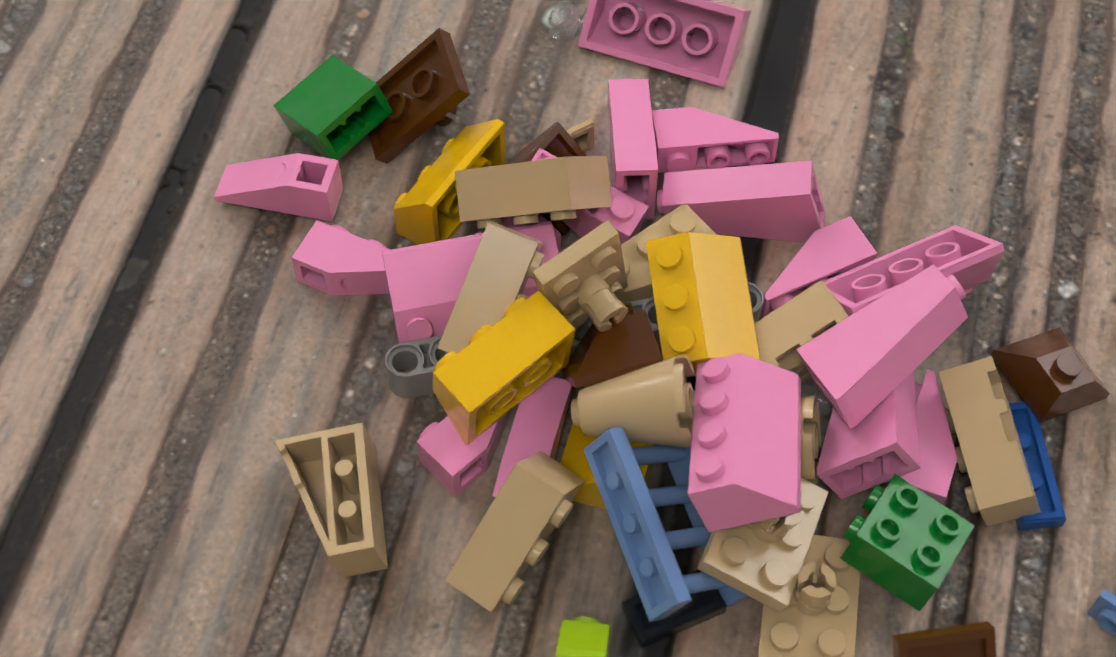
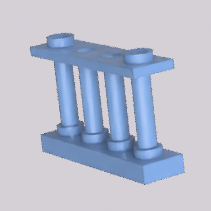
M615 427L608 428L583 449L649 622L665 619L692 601L691 593L718 589L727 607L734 606L748 596L704 572L682 575L672 550L701 546L704 552L711 534L706 529L688 496L691 448L664 445L631 448L624 428ZM667 462L676 486L648 489L639 465ZM684 504L693 528L665 532L655 507Z

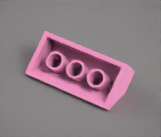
M589 0L578 46L724 88L740 52L752 10L716 0Z
M551 221L511 228L544 242L540 253L545 255L541 265L559 254ZM483 233L382 251L394 325L399 344L443 335ZM528 279L522 293L528 296V298L538 291L534 279Z
M954 225L823 282L849 316L933 264L945 277L953 275L961 284L965 294H968L973 290L974 286L989 280L1004 253V246L1001 242Z
M741 353L722 358H713L697 364L688 496L708 532L801 513V379L796 373Z

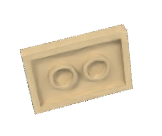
M609 220L532 271L537 290L547 298L575 329L580 327L590 316L596 328L600 332H604L612 328V324L609 321L611 317L618 324L628 313V308L619 300L628 287L620 237Z
M801 477V513L711 532L697 569L781 613L789 605L799 571L804 563L828 491Z
M813 535L788 607L780 613L762 603L757 657H855L860 571L840 559L850 542L841 538Z

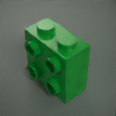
M333 55L273 105L290 133L324 157L336 160L348 153L355 144L393 112L376 82Z
M895 474L885 489L877 484L862 507L869 511L865 519L857 514L842 538L850 543L840 559L920 612L940 587L973 530L974 525Z

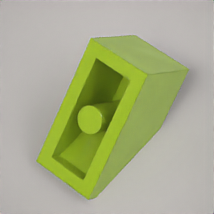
M577 617L573 620L562 619L555 657H607L610 625L601 624L599 620L591 617Z

